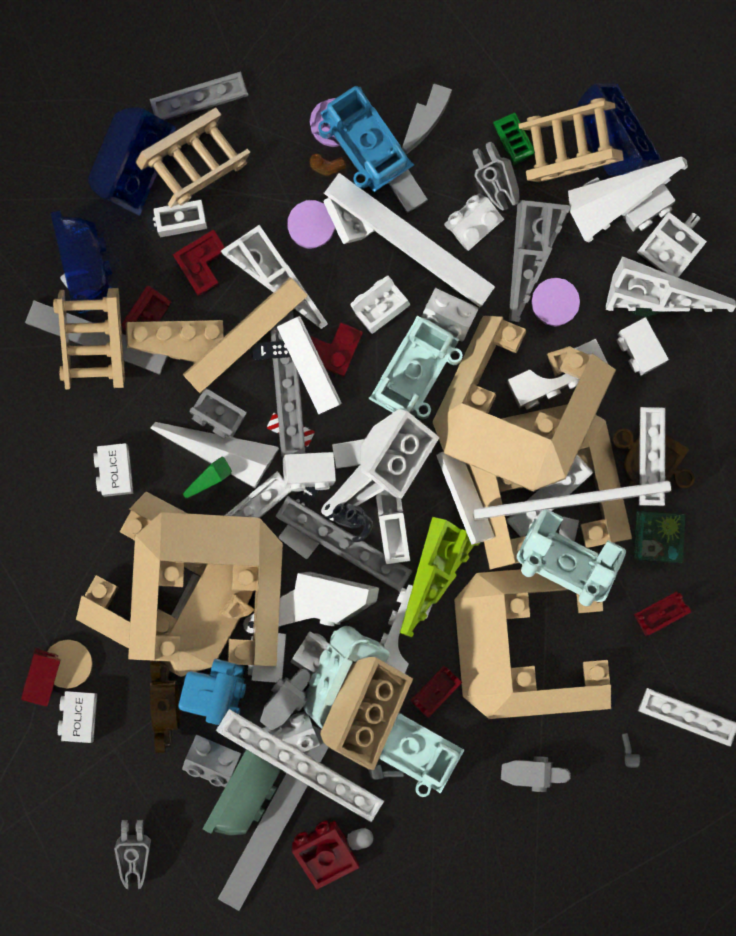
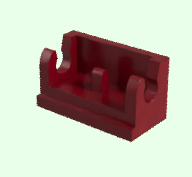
M147 285L121 326L126 330L127 322H160L172 303L168 298Z
M676 591L634 614L645 636H649L691 613L689 606L685 605L682 599L683 596Z
M35 648L21 700L48 706L61 661L58 658L59 655Z
M443 666L410 701L429 718L457 689L462 681L447 667Z

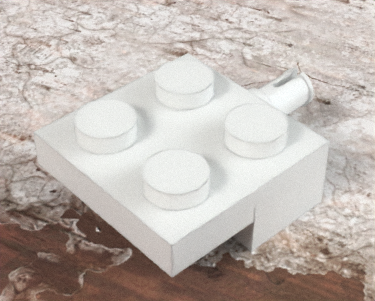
M668 212L637 253L658 270L678 278L707 242L692 230L700 220V217L697 216L691 223L696 216L695 213H692L688 220L682 223Z

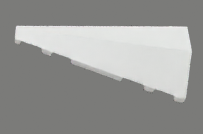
M260 225L221 250L224 256L272 292H275L291 277L306 293ZM308 294L294 308L321 329L328 325Z
M623 256L613 274L606 303V310L613 311L614 308H628V311H635L636 308H651L652 311H690V308L704 309L705 312H712V309H728L729 312H733L736 307V301L732 298Z

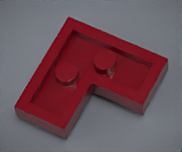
M214 229L173 254L198 296L219 284L207 265L208 262L222 254L221 250L225 248Z
M340 323L332 344L312 336L310 338L325 369L345 377L363 332Z

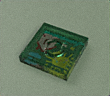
M636 511L633 560L683 563L686 514Z

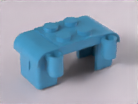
M352 87L328 103L327 108L320 113L323 121L318 125L319 135L324 139L335 136L359 171L354 175V184L362 190L369 186L375 192L414 166L376 109L372 107L361 87ZM328 127L330 130L324 132L322 131V128ZM363 178L365 181L358 183L357 179Z
M214 659L210 675L189 671L185 677L178 705L179 709L205 716L206 722L220 725L229 709L240 714L238 704L240 698L244 697L246 690L245 678H243L245 666Z

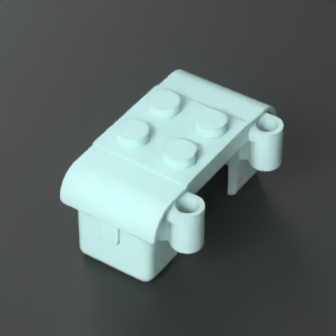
M417 316L369 399L392 413L401 409L408 411L414 417L416 416L420 419L428 418L431 408L424 400L446 362L451 365H458L462 360L461 350L455 348L459 339L429 320ZM456 353L459 355V359L453 360L450 355ZM425 407L428 412L423 415L419 412V409Z
M544 509L538 519L534 518L517 554V559L522 564V574L526 577H532L535 573H538L579 594V602L583 606H590L593 601H604L626 555V550L607 540L598 555V553L556 533L564 517Z
M343 626L333 632L327 650L322 652L319 667L312 674L309 681L310 686L305 691L307 701L303 708L321 729L352 661L357 662L360 659L376 657L386 663L389 657V651L378 641L361 635L351 626Z
M398 713L379 759L418 780L415 788L419 796L426 797L430 794L432 788L439 793L442 792L464 749ZM420 785H426L428 787L426 793H420L418 791Z

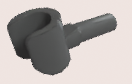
M628 733L622 734L626 753L625 765L637 768L640 765V755L632 754Z
M381 764L376 765L374 770L368 769L371 779L404 776L402 771L383 772Z

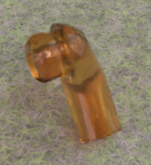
M313 154L310 157V167L325 176L346 168L342 157L330 162L321 158L320 154Z

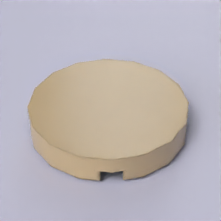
M63 640L52 645L47 651L59 655L58 658L61 659L54 682L56 686L68 689L78 687L86 682L93 667L91 654L87 647L78 641Z

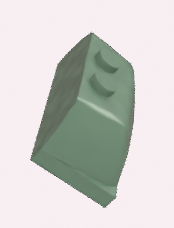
M246 749L206 821L203 830L210 834L213 831L226 835L245 834L253 820L258 822L265 810L261 806L265 799L270 800L277 789L273 784L281 769Z

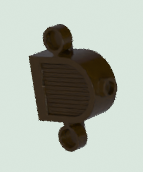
M625 428L619 429L613 436V442L618 448L629 449L624 460V473L629 481L627 486L639 485L640 435L634 441L630 430ZM665 434V481H669L672 477L679 488L687 489L695 481L694 473L689 469L678 470L677 468L689 449Z
M150 660L152 680L150 683V710L154 731L155 753H166V748L172 746V730L181 729V716L178 707L180 701L179 680L169 681L168 666L161 664V661Z

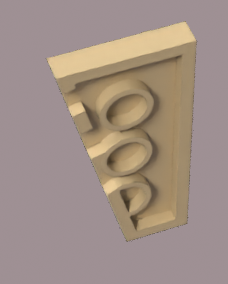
M223 320L126 323L127 348L170 356V358L188 360L194 363L224 338Z

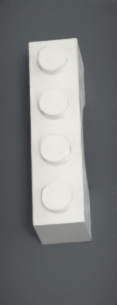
M596 339L575 348L589 355L593 353L607 363ZM528 370L509 379L507 384L519 409L525 406L527 410L538 405V400L545 396L551 399L561 394L560 389L569 386L570 389L575 388L580 379L566 373L558 378L546 379Z
M408 585L407 589H401L397 599L401 605L398 612L393 610L388 622L389 625H392L389 635L384 633L380 642L389 651L386 663L404 674L409 663L400 654L398 637L411 595L412 585ZM431 605V606L429 607V609L426 611L427 617H428V614H429V612H430V609H431L432 605Z

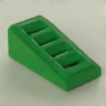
M516 113L493 122L513 166L535 156V151L523 129H519L520 121ZM513 121V126L504 130L502 129V125H505ZM514 130L518 131V134H515L509 138H507L505 135ZM521 138L522 142L513 146L510 145V142ZM525 146L526 150L517 154L514 153V150Z
M222 456L210 464L183 493L184 497L189 498L228 477L232 470L225 458Z

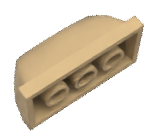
M376 657L360 659L352 664L321 730L320 735L324 744L367 769L374 770L413 678Z

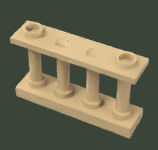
M597 98L591 100V104L542 118L541 116L529 117L527 122L520 123L519 129L531 131L536 159L535 169L526 171L527 180L539 183L623 161L622 151L613 149L609 144L604 112L614 109L615 103L605 101V98ZM595 114L600 148L595 153L588 151L583 117ZM574 120L579 152L576 154L577 157L572 159L567 157L562 128V123ZM552 126L557 159L554 164L549 165L545 161L541 128Z
M216 107L142 151L136 161L141 170L147 166L154 167L174 194L168 203L170 208L177 204L180 206L184 205L192 198L191 195L233 169L239 171L247 164L246 159L250 151L246 149L237 154L218 130L217 122L221 117V113ZM204 132L210 134L229 160L219 166L198 139L199 135ZM185 143L191 144L211 171L200 177L181 152V146ZM167 154L173 156L193 183L182 189L162 163V157Z
M109 288L107 297H103V300L65 301V290H59L58 298L54 299L53 306L54 313L59 315L63 366H60V380L65 382V389H70L72 378L109 377V379H113L114 388H123L125 368L118 288ZM103 310L108 312V320L100 323H67L66 311ZM105 332V335H110V342H107L106 345L69 346L68 333ZM107 355V357H111L112 365H108V367L71 368L70 356Z

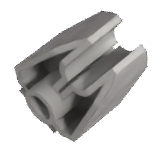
M489 142L486 144V149L492 162L487 163L480 149L473 150L474 158L479 167L476 169L475 178L490 200L503 211L509 209L504 192L512 205L519 204V188L511 160L504 157L501 158L495 145Z
M300 669L291 680L287 677L284 680L279 679L271 689L274 693L265 704L260 722L270 730H274L284 724L295 709L299 711L306 703L307 699L305 698L306 692L304 688L311 679L308 669Z
M534 756L533 761L515 760L502 764L501 780L516 786H530L532 791L547 792V788L552 787V783H566L571 779V773L568 769L553 767V762H548V757Z
M122 820L121 836L117 839L114 848L120 878L124 887L129 889L130 873L133 870V873L138 878V889H141L147 871L151 839L144 835L143 820H137V835H128V820Z

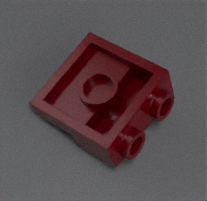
M335 820L330 823L328 821L319 823L315 831L309 834L307 832L299 833L294 838V842H292V853L316 890L359 868V862L347 845V839Z

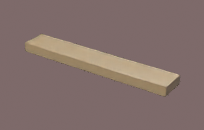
M290 277L183 374L184 377L201 393L307 297V294Z

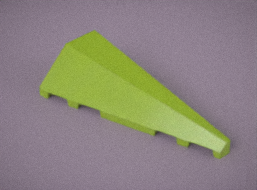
M432 517L400 633L412 637L414 635L412 631L418 622L425 620L427 617L426 611L432 604H436L457 576L455 571L462 562H467L470 558L468 554L471 549L480 544L472 545L466 530L456 527L447 520Z

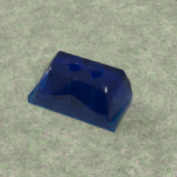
M595 83L588 88L578 101L576 108L591 104V100L597 98H605V101L615 103L614 109L604 111L609 144L613 149L622 151L624 160L603 166L609 176L624 175L664 162L618 84ZM595 114L583 117L587 143L591 145L595 153L598 152L600 143Z
M139 107L126 108L115 113L88 177L92 190L100 197L140 216L158 172L154 167L151 168L150 166L141 170L136 161L142 151L174 133L176 127Z
M60 210L51 212L70 300H103V297H107L108 289L111 288L108 275H112L110 261H105L103 252L107 251L104 237H99L98 228L91 221L81 217H64ZM75 310V311L77 312V314H80V313L88 312V311H90V310Z

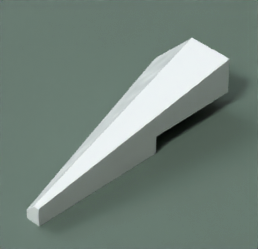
M678 157L569 190L570 212L586 242L592 241V236L601 229H608L611 226L610 223L618 216H625L653 194L652 190L662 183L667 184L671 180L669 177L680 169L685 170L688 168L687 160L683 157Z
M155 422L151 427L155 432L211 464L223 456L232 470L231 475L254 488L258 485L264 472L279 450L278 447L228 436L224 439L217 434Z

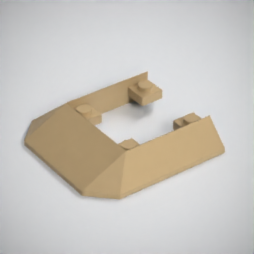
M483 316L433 420V425L437 435L440 437L439 441L444 454L531 491H536L566 479L616 369L593 353L589 355L570 347L560 367V371L580 380L561 420L539 412L531 431L488 414L496 394L477 386L496 345L517 353L526 334V329L503 320V317Z
M567 405L502 418V420L531 431L539 412L561 420ZM595 415L577 455L594 472L592 474L596 491L621 488L606 421ZM467 464L483 508L502 505L500 492L522 488V486ZM623 499L599 502L603 520L580 525L586 548L604 545L607 540L615 543L632 539ZM505 516L488 518L495 536L491 540L484 541L489 568L495 569L520 563L517 559V554L526 536L510 539Z
M145 492L129 509L131 512L120 533L135 540V535L161 512L188 513ZM184 563L185 568L201 577L179 618L176 619L158 609L156 636L180 637L179 662L161 661V664H166L168 670L174 674L183 677L189 671L199 672L212 668L214 659L219 658L240 618H226L219 614L233 594L237 595L247 604L255 591L232 590L233 565ZM96 575L85 596H81L76 620L129 648L130 621L107 609L119 587Z
M161 512L135 535L128 659L179 662L180 637L156 636L158 586L183 587L184 563L233 565L232 590L255 591L253 640L229 639L228 662L237 665L277 666L283 543L260 518Z
M521 569L476 573L454 599L463 697L489 719L611 709V684L608 660L583 662L585 683L583 687L537 690L535 666L511 668L506 619L530 617L528 593L569 590L538 573H535L532 577L523 575ZM576 593L578 613L603 611V602L593 601L590 606H583L579 602V594Z

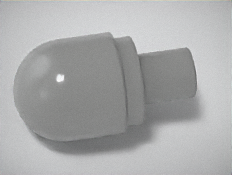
M366 828L352 831L348 834V838H346L347 845L352 850L367 848L373 842V834Z

